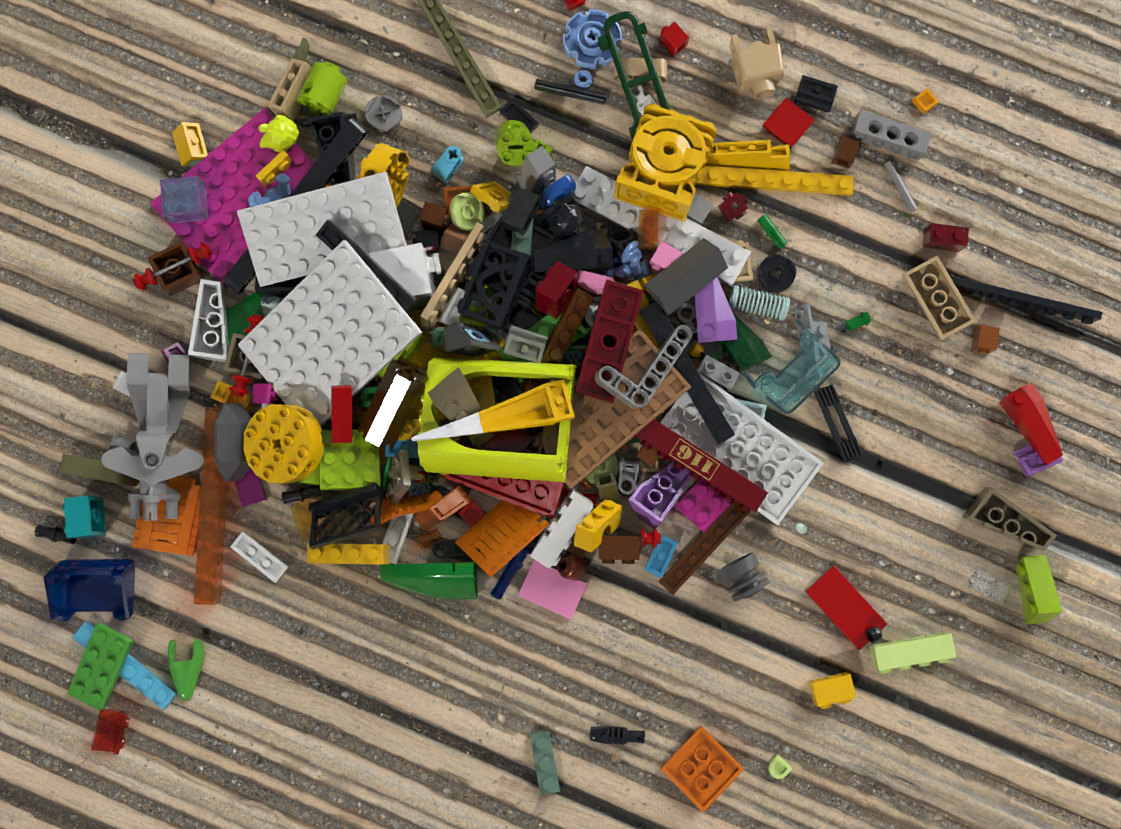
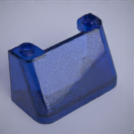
M132 559L61 560L43 577L51 620L67 621L76 612H113L115 619L124 621L130 619L134 613L135 562Z

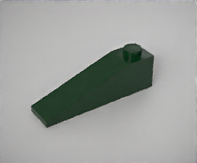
M733 313L736 319L737 339L724 340L722 343L735 370L741 374L770 359L772 356L763 340Z

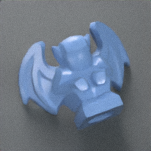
M283 173L278 174L275 178L278 187L276 185L270 188L264 194L265 197H261L259 192L252 193L248 198L250 207L287 198L291 194L290 178Z
M632 241L625 248L621 257L622 263L625 264L616 268L603 269L605 276L612 277L616 275L621 278L626 277L630 281L638 280V282L650 276L647 261H640L642 254L637 247L638 241Z

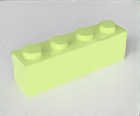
M947 632L869 646L873 668L881 673L893 672V668L899 667L900 670L911 669L912 665L919 664L920 667L929 666L933 661L947 663L950 662V658L956 657L952 633Z

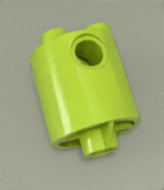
M330 62L314 63L296 102L309 107V112L316 116H319L320 113L322 115L333 114L348 80L340 73L341 69L337 65Z
M508 120L500 124L495 131V147L504 163L520 166L523 164L526 156L534 152V139L526 125L522 122Z

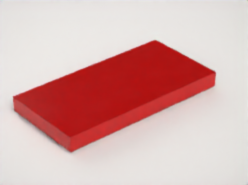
M834 565L804 591L859 651L869 642L865 635L866 629L875 626L882 630L887 625L885 620Z

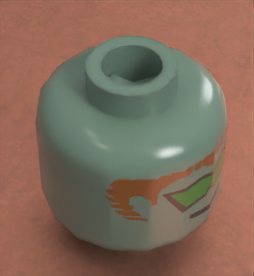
M438 326L431 331L429 343L434 350L450 353L445 351L446 327Z

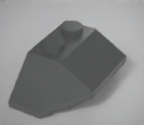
M223 403L222 409L214 422L215 464L225 482L241 481L250 470L243 448L244 431L251 417L240 403Z

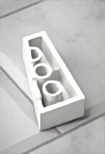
M571 489L549 523V526L534 546L530 557L549 569L552 565L556 566L561 559L560 553L563 549L566 550L572 541L570 538L576 530V525L592 511V501Z

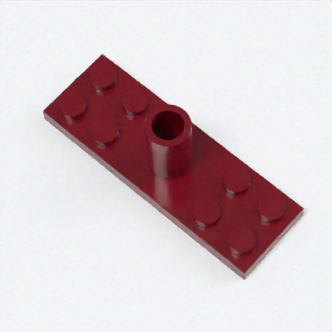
M606 279L574 393L611 404L614 402L615 396L596 383L595 373L605 366H610L619 373H622L644 290ZM603 341L609 342L611 348L606 347ZM602 371V379L609 381V374Z

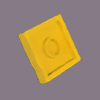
M496 181L473 185L470 191L476 196V199L486 203L492 211L498 213L502 212L505 208L507 209L512 194Z

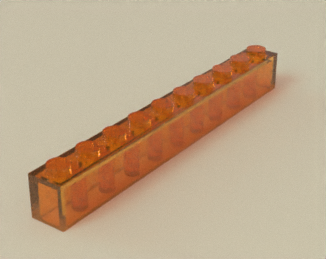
M205 407L204 463L201 475L194 604L216 605L221 603L227 482L223 480V476L215 464L214 422L222 408Z

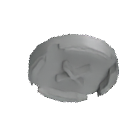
M388 95L376 96L367 103L365 118L373 130L390 132L400 124L402 110L399 103L393 97Z

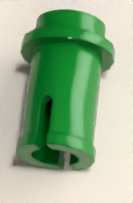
M860 312V315L846 320L845 324L851 332L863 325L868 326L871 322V317L868 312Z

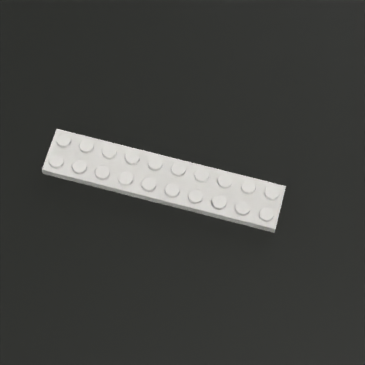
M588 166L585 167L576 182V189L572 195L579 206L623 229L627 228L629 230L632 228L633 231L636 230L638 237L657 247L663 241L680 252L685 253L703 238L720 249L728 266V269L717 278L733 286L750 257L751 251L687 218L685 222L614 199L616 181Z

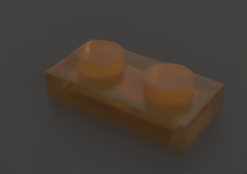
M639 210V249H658V210Z

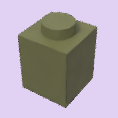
M613 471L594 476L600 503L605 499L613 502L620 500Z

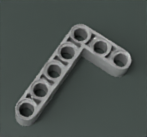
M686 325L673 329L636 384L610 366L602 367L595 373L596 383L632 409L646 406L692 337L691 329ZM678 331H681L683 333V340L678 338ZM667 347L673 349V356L667 353ZM656 363H660L662 365V372H659L656 369ZM602 371L609 374V381L602 379ZM646 378L651 380V388H648L645 385ZM619 383L624 384V393L618 390ZM635 394L641 397V404L635 403Z

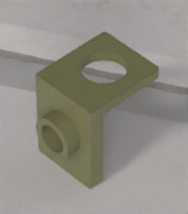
M302 38L300 46L296 48L295 59L307 62L312 68L314 63L306 61L310 45L306 38Z

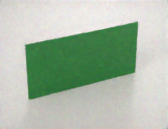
M256 292L226 310L229 347L233 333L248 335L244 333V329H248L250 325L247 317H252V314L264 317L261 307L262 297Z

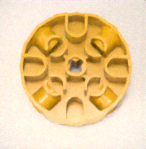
M384 143L376 144L369 156L363 158L360 175L355 180L387 172L397 208L408 181L409 173L405 171L406 167L410 164L409 156L404 150Z
M271 404L258 410L249 420L244 431L243 450L248 466L256 476L268 483H294L308 478L318 468L324 453L320 423L309 410L299 405Z

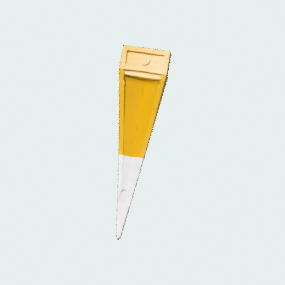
M563 379L545 383L490 408L411 438V441L554 425L558 422L574 419L575 416L565 380Z

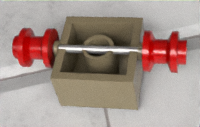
M252 314V317H247L250 325L248 329H244V333L249 334L264 317ZM233 333L224 371L234 374L232 375V378L235 380L234 386L228 389L232 391L231 395L243 397L244 394L248 395V391L245 388L246 384L251 383L252 379L267 381L238 346L246 335Z

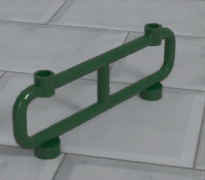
M623 11L606 19L603 25L604 35L597 37L601 52L610 50L635 122V126L629 127V133L633 141L641 116L631 88L652 81L661 108L669 110V106L644 34H647L646 25L644 22L640 23L634 13ZM623 19H629L632 22L634 34L637 37L649 74L630 81L627 79L610 30L613 23Z

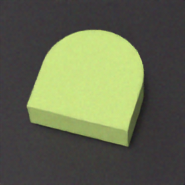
M778 754L768 763V771L776 779L784 778L793 769Z

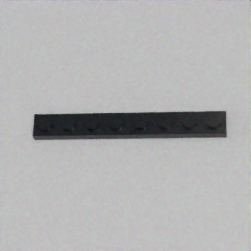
M956 276L951 277L959 293H970L972 297L983 296L987 297L989 301L1007 302L1009 306L1020 305L1030 311L1041 310L1046 315L1057 314L1067 320H1081V323L1093 324L1102 318L1103 312Z
M655 301L640 310L639 313L659 347H661L673 329ZM667 347V353L670 356H673V349ZM684 349L673 367L691 386L687 394L717 445L733 437L735 433Z

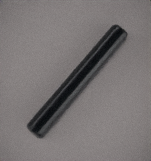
M536 79L534 84L535 90L602 105L606 102L607 96L605 93L542 79Z

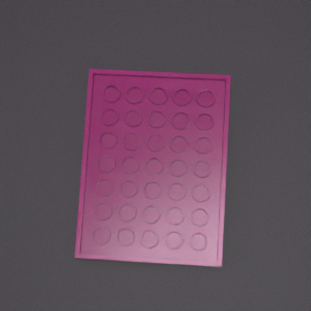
M266 108L262 109L164 191V197L165 193L167 194V201L166 198L164 200L162 192L150 202L153 208L189 248H199L200 242L210 245L214 253L211 255L212 259L204 258L201 262L223 286L226 285L223 282L226 275L248 249L237 211L250 207L248 198L252 193L259 192L261 197H265L264 194L270 188L276 185L278 187L276 181L265 187L256 177L279 154L273 149L260 147V141L265 132H260L259 126L261 124H268L274 119ZM297 143L286 151L292 162L286 171L281 172L291 180L289 182L291 193L314 165V162Z

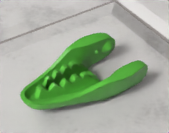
M199 638L194 639L193 658L187 661H175L176 643L174 640H170L168 643V660L176 691L183 701H188L192 698L203 665L205 650Z

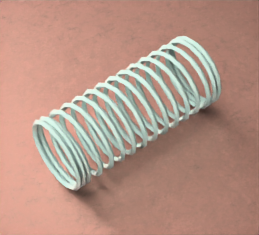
M738 285L733 286L729 298L731 309L736 308L738 295L741 290L737 310L740 309L745 291V298L741 309L743 311L747 295L750 291L746 312H748L751 296L754 292L750 314L753 311L755 298L758 293L754 314L757 312L759 299L762 294L758 315L761 314L763 301L766 296L762 316H764L768 299L771 295L766 316L768 317L770 314L772 300L775 296L770 317L773 318L776 302L779 298L775 319L778 317L780 304L783 299L779 320H785L790 304L789 297L776 296V294L772 296V293L768 295L767 292L764 294L763 291L760 293L759 290L755 291V289L751 292L750 288L747 291L746 287L743 289L742 286L740 288Z

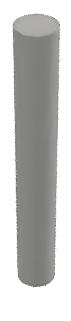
M886 162L884 166L910 212L916 211L918 208L892 162Z

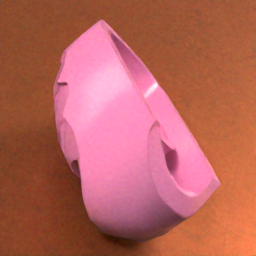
M579 269L577 271L578 287L590 294H602L606 279L614 281L611 277Z

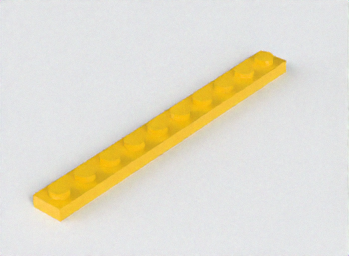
M705 165L695 185L851 196L853 194L854 176Z

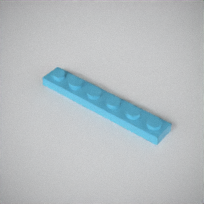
M88 621L84 622L72 638L86 648L94 626ZM128 653L120 676L160 708L166 709L178 694L177 691Z

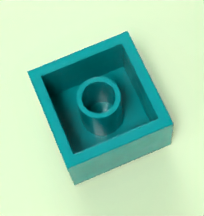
M87 495L64 498L62 510L65 515L64 532L67 538L83 539L106 536L103 497Z

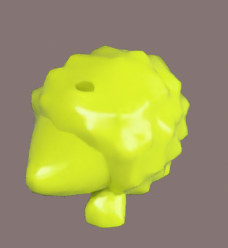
M277 115L268 124H261L259 126V131L265 132L261 138L260 147L270 148L278 153L282 150L286 152L288 149H291L299 137L297 125L284 115Z

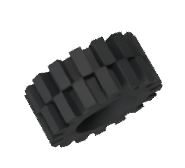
M620 227L618 230L612 229V232L608 231L605 234L612 246L613 257L618 256V258H621L627 245L632 241H638V233L636 230L633 231L632 228L628 230L627 228L622 229Z

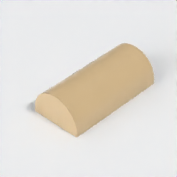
M938 255L902 275L940 341L976 322Z

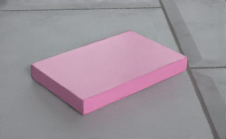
M534 560L518 596L572 619L587 583L580 580L564 579L560 576L558 570L552 567L549 569Z

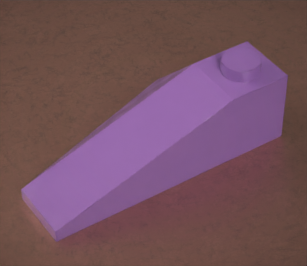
M716 277L695 294L698 343L737 339L736 319Z
M673 462L640 484L628 500L638 518L652 529H656L661 524L691 480L690 473L686 470H678L673 466Z

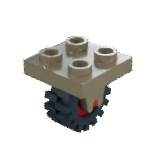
M399 450L390 464L387 486L390 503H398L406 492H409L408 496L413 494L414 497L423 496L434 483L435 476H433V472H426L420 466V459H416L415 462L414 459L409 461L408 450Z

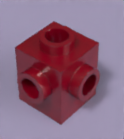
M732 192L722 198L724 201L718 205L727 221H731L734 218L736 220L740 219L746 214L745 210L748 209L746 206L748 201L743 194L739 195V193L733 194ZM733 203H736V209L732 208Z

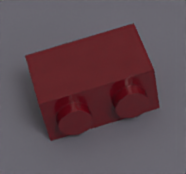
M931 223L924 229L923 247L960 252L968 246L969 228Z

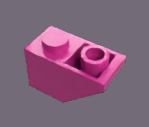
M253 384L252 404H279V402H282V399L272 388V384Z

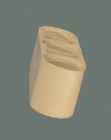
M620 58L628 81L649 74L644 58ZM652 58L660 83L666 82L667 61ZM614 64V80L620 82V79H619V76H618V73H617V70H616V67H615V64Z

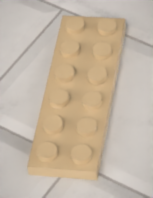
M476 223L420 316L421 331L428 334L431 329H435L439 320L437 318L440 313H443L459 282L462 283L466 277L465 271L472 265L476 258L474 256L477 251L479 252L482 244L485 243L483 242L485 234L483 233L484 226L482 224Z

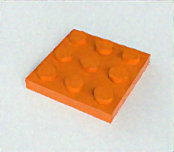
M700 725L660 767V770L704 813L740 775L744 768Z

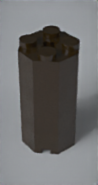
M399 357L398 360L393 359L390 362L358 428L359 433L361 431L364 433L362 436L364 440L381 448H384L385 445H389L388 448L395 446L429 379L425 368L411 364L404 357Z

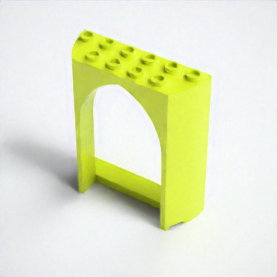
M434 357L428 363L426 375L429 379L425 386V393H422L421 397L423 410L419 414L421 426L420 432L418 431L417 435L441 427L437 418L438 409L435 407L428 392L458 367L466 380L483 376L564 379L573 407L576 365ZM571 420L560 422L557 455L477 450L464 447L446 437L417 441L419 463L426 472L565 482Z

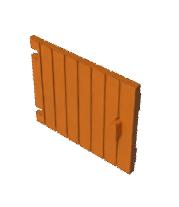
M176 476L168 479V486L181 494L180 501H178V518H165L166 501L160 500L157 503L158 520L151 521L150 512V520L144 521L145 503L143 502V518L137 519L131 547L194 556L209 480L202 479L201 486L196 485L197 478Z
M502 500L457 539L455 544L491 578L512 557L517 555L520 550L547 528L549 522L544 519L541 523H538L542 519V516L538 513Z

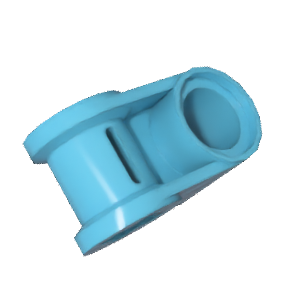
M456 146L448 147L439 160L434 163L430 173L447 184L463 163L460 149Z

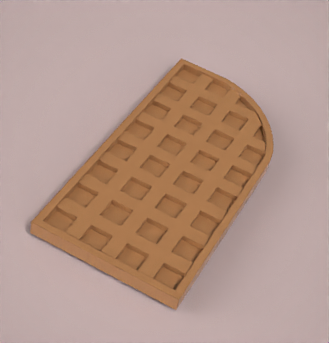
M640 329L631 336L621 373L635 384L658 352L656 346ZM656 363V369L659 372H662V365L660 363ZM673 366L648 404L639 409L630 408L616 397L611 404L574 393L572 408L575 417L571 419L565 483L570 489L574 488L691 389L688 382ZM646 378L645 385L648 388L652 387V382ZM619 383L618 390L622 393L625 392V386ZM637 394L634 396L636 404H641V397ZM560 422L543 427V445L546 455H557Z

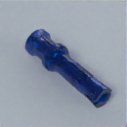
M525 546L508 562L491 591V596L498 600L502 599L518 569L524 566L525 558L532 552L528 546Z

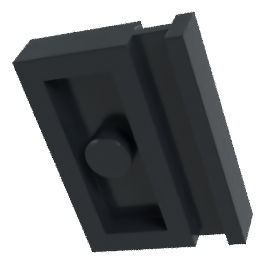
M802 75L794 102L829 113L838 85Z

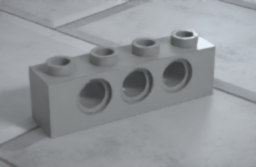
M860 110L855 116L850 132V137H853L856 141L870 143L876 148L888 149L894 154L906 155L912 160H920L926 154L932 135L930 132L864 110ZM869 128H872L875 133L870 132ZM887 134H890L893 139H889ZM905 140H908L910 142V145H907L905 143Z

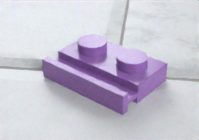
M1031 445L1013 452L1026 477L1064 461L1060 457L1045 465Z

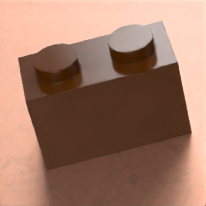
M425 201L419 218L423 230H438L439 234L443 236L444 231L452 223L448 209Z

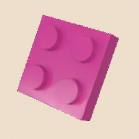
M700 480L675 507L699 530L705 533L730 507V503L717 492L709 490L706 487L707 484Z

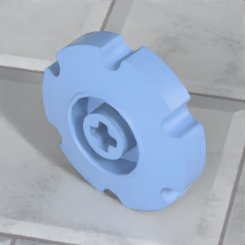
M590 9L588 14L583 15L579 12L567 22L565 31L568 33L563 34V47L568 58H576L575 64L585 69H596L598 64H602L605 67L613 62L610 50L601 52L597 37L604 35L603 25L609 17L608 13ZM615 22L611 25L610 30L617 47V45H621L622 33L620 26Z

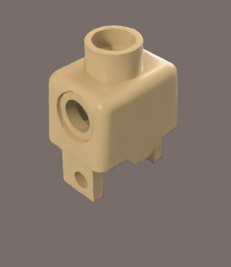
M772 27L766 28L763 36L765 44L762 41L752 42L748 49L741 50L738 34L732 35L729 43L733 57L731 67L738 89L742 92L752 90L754 99H764L772 96L775 93L774 85L779 83L784 73L780 44L775 42Z

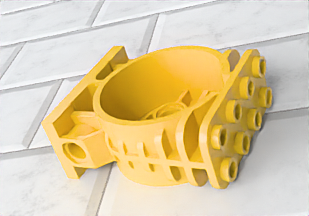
M657 104L646 105L630 147L629 163L622 166L616 180L613 198L685 222L696 192L694 186L703 172L717 132L714 124L698 120L690 115L680 114L672 109L661 108Z

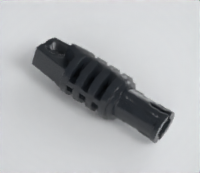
M619 726L590 727L589 737L590 741L603 744L625 745L627 742L644 744L645 730H627V728Z

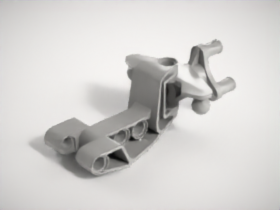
M128 353L127 387L140 428L136 434L140 454L131 455L123 446L106 451L102 455L101 462L106 468L139 480L140 487L128 494V501H130L129 518H143L142 509L144 502V521L150 520V512L151 521H157V503L160 500L166 501L165 518L176 519L178 518V501H180L181 494L168 486V479L199 469L204 463L202 454L186 447L175 456L169 455L190 394V355L170 354L167 374L150 373L148 369L149 354Z

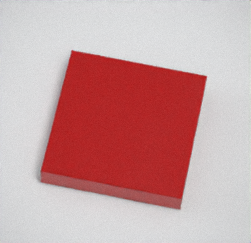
M786 97L762 127L784 145H789V148L792 149L815 120Z

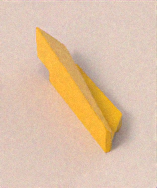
M771 140L713 143L705 165L790 171L789 145L771 147Z

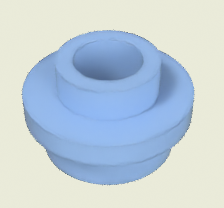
M586 70L578 71L574 76L575 85L582 89L588 88L592 84L591 73ZM585 78L586 82H581L580 79Z

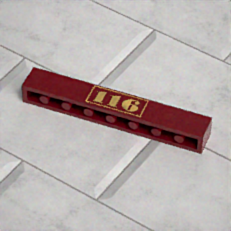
M655 419L632 438L641 441L640 445L644 448L655 450L657 452L656 455L661 459L672 461L674 463L673 466L678 470L689 472V476L695 481L699 482L701 480L706 483V487L712 492L716 493L718 491L723 494L722 498L730 503L734 501L740 505L739 509L747 514L750 512L756 513L768 494L761 487Z

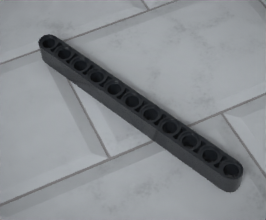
M351 118L288 197L325 188L367 135L368 130L354 118ZM248 249L223 280L226 285L238 294L256 276Z

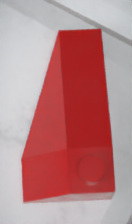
M1032 383L1018 388L999 402L1045 465L1063 456L1044 398Z

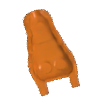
M434 491L431 495L426 492L423 496L414 497V494L408 496L409 492H406L398 503H390V497L387 494L386 499L382 500L381 524L396 517L428 510L440 501L442 495L439 491ZM372 517V518L370 519V521H371L373 524H374V517Z

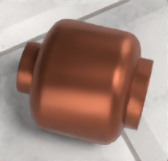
M565 554L557 564L560 576L573 581L582 579L587 567L584 558L574 554Z

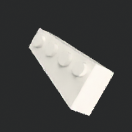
M200 279L188 355L192 358L226 362L229 351V337L224 286L221 282Z

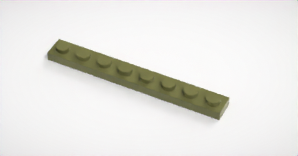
M417 0L485 118L500 111L502 106L440 1Z

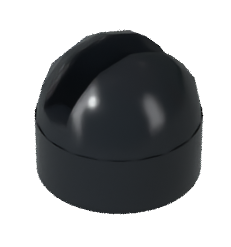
M874 626L865 630V635L871 644L877 643L882 639L880 628Z

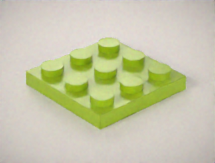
M331 430L320 432L322 444H324V453L319 463L320 490L357 489L373 483H377L380 486L379 447L364 440L362 437L364 433L362 431L359 433L358 430H352V443L334 444L331 441Z

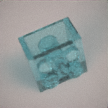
M199 176L160 180L162 215L169 223L208 219L205 182Z

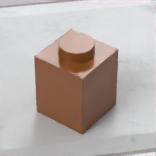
M986 325L975 327L971 350L978 351L977 354L989 355V353L996 351L1000 328Z

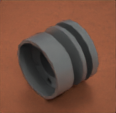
M753 552L734 560L717 571L723 583L731 581L734 583L727 589L729 593L738 591L731 596L734 602L757 594L770 583L767 577L758 580L765 574L763 570L754 573L753 569L759 565V562Z

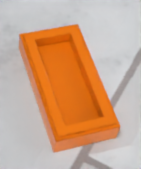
M458 485L442 496L440 501L431 507L430 510L442 522L470 503L471 499Z

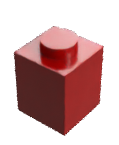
M673 22L671 25L667 24L662 28L659 41L674 57L688 45L689 37L676 22Z

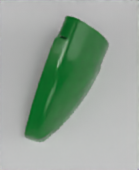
M475 562L380 565V577L383 581L411 593L451 600H476L478 597L477 564Z

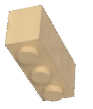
M291 59L267 106L276 116L284 115L287 119L294 122L302 106L296 102V99L311 70V66L307 62Z

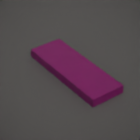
M251 468L243 480L235 481L242 507L267 500L261 478L256 476Z

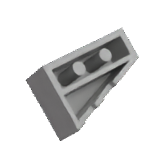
M543 146L526 156L521 166L523 172L517 175L518 181L513 183V187L517 190L519 186L538 195L556 181V164Z

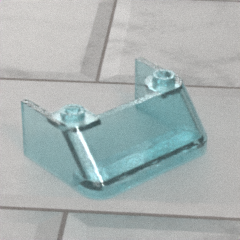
M798 318L795 322L804 331L798 339V344L803 350L777 376L770 372H765L755 380L745 370L742 372L754 390L785 414L795 411L841 364L838 356Z

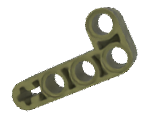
M63 454L59 473L137 487L138 479L106 468L101 460Z

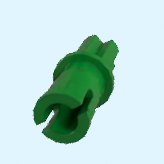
M767 214L762 215L757 220L766 232V237L769 236L778 249L783 248L787 244V241L778 230L779 227L774 225Z

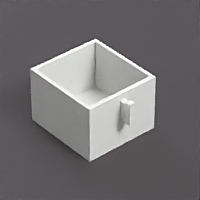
M422 243L367 253L417 299L407 312L425 309L436 291L432 273L442 274L438 253L433 254V257H428Z

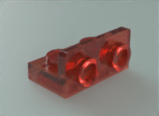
M100 708L91 750L113 752V754L119 755L120 749H123L125 744L124 730L128 729L130 718L125 711Z

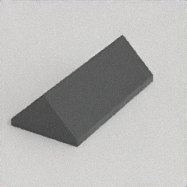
M703 238L647 282L644 287L669 316L728 269V266L720 249Z

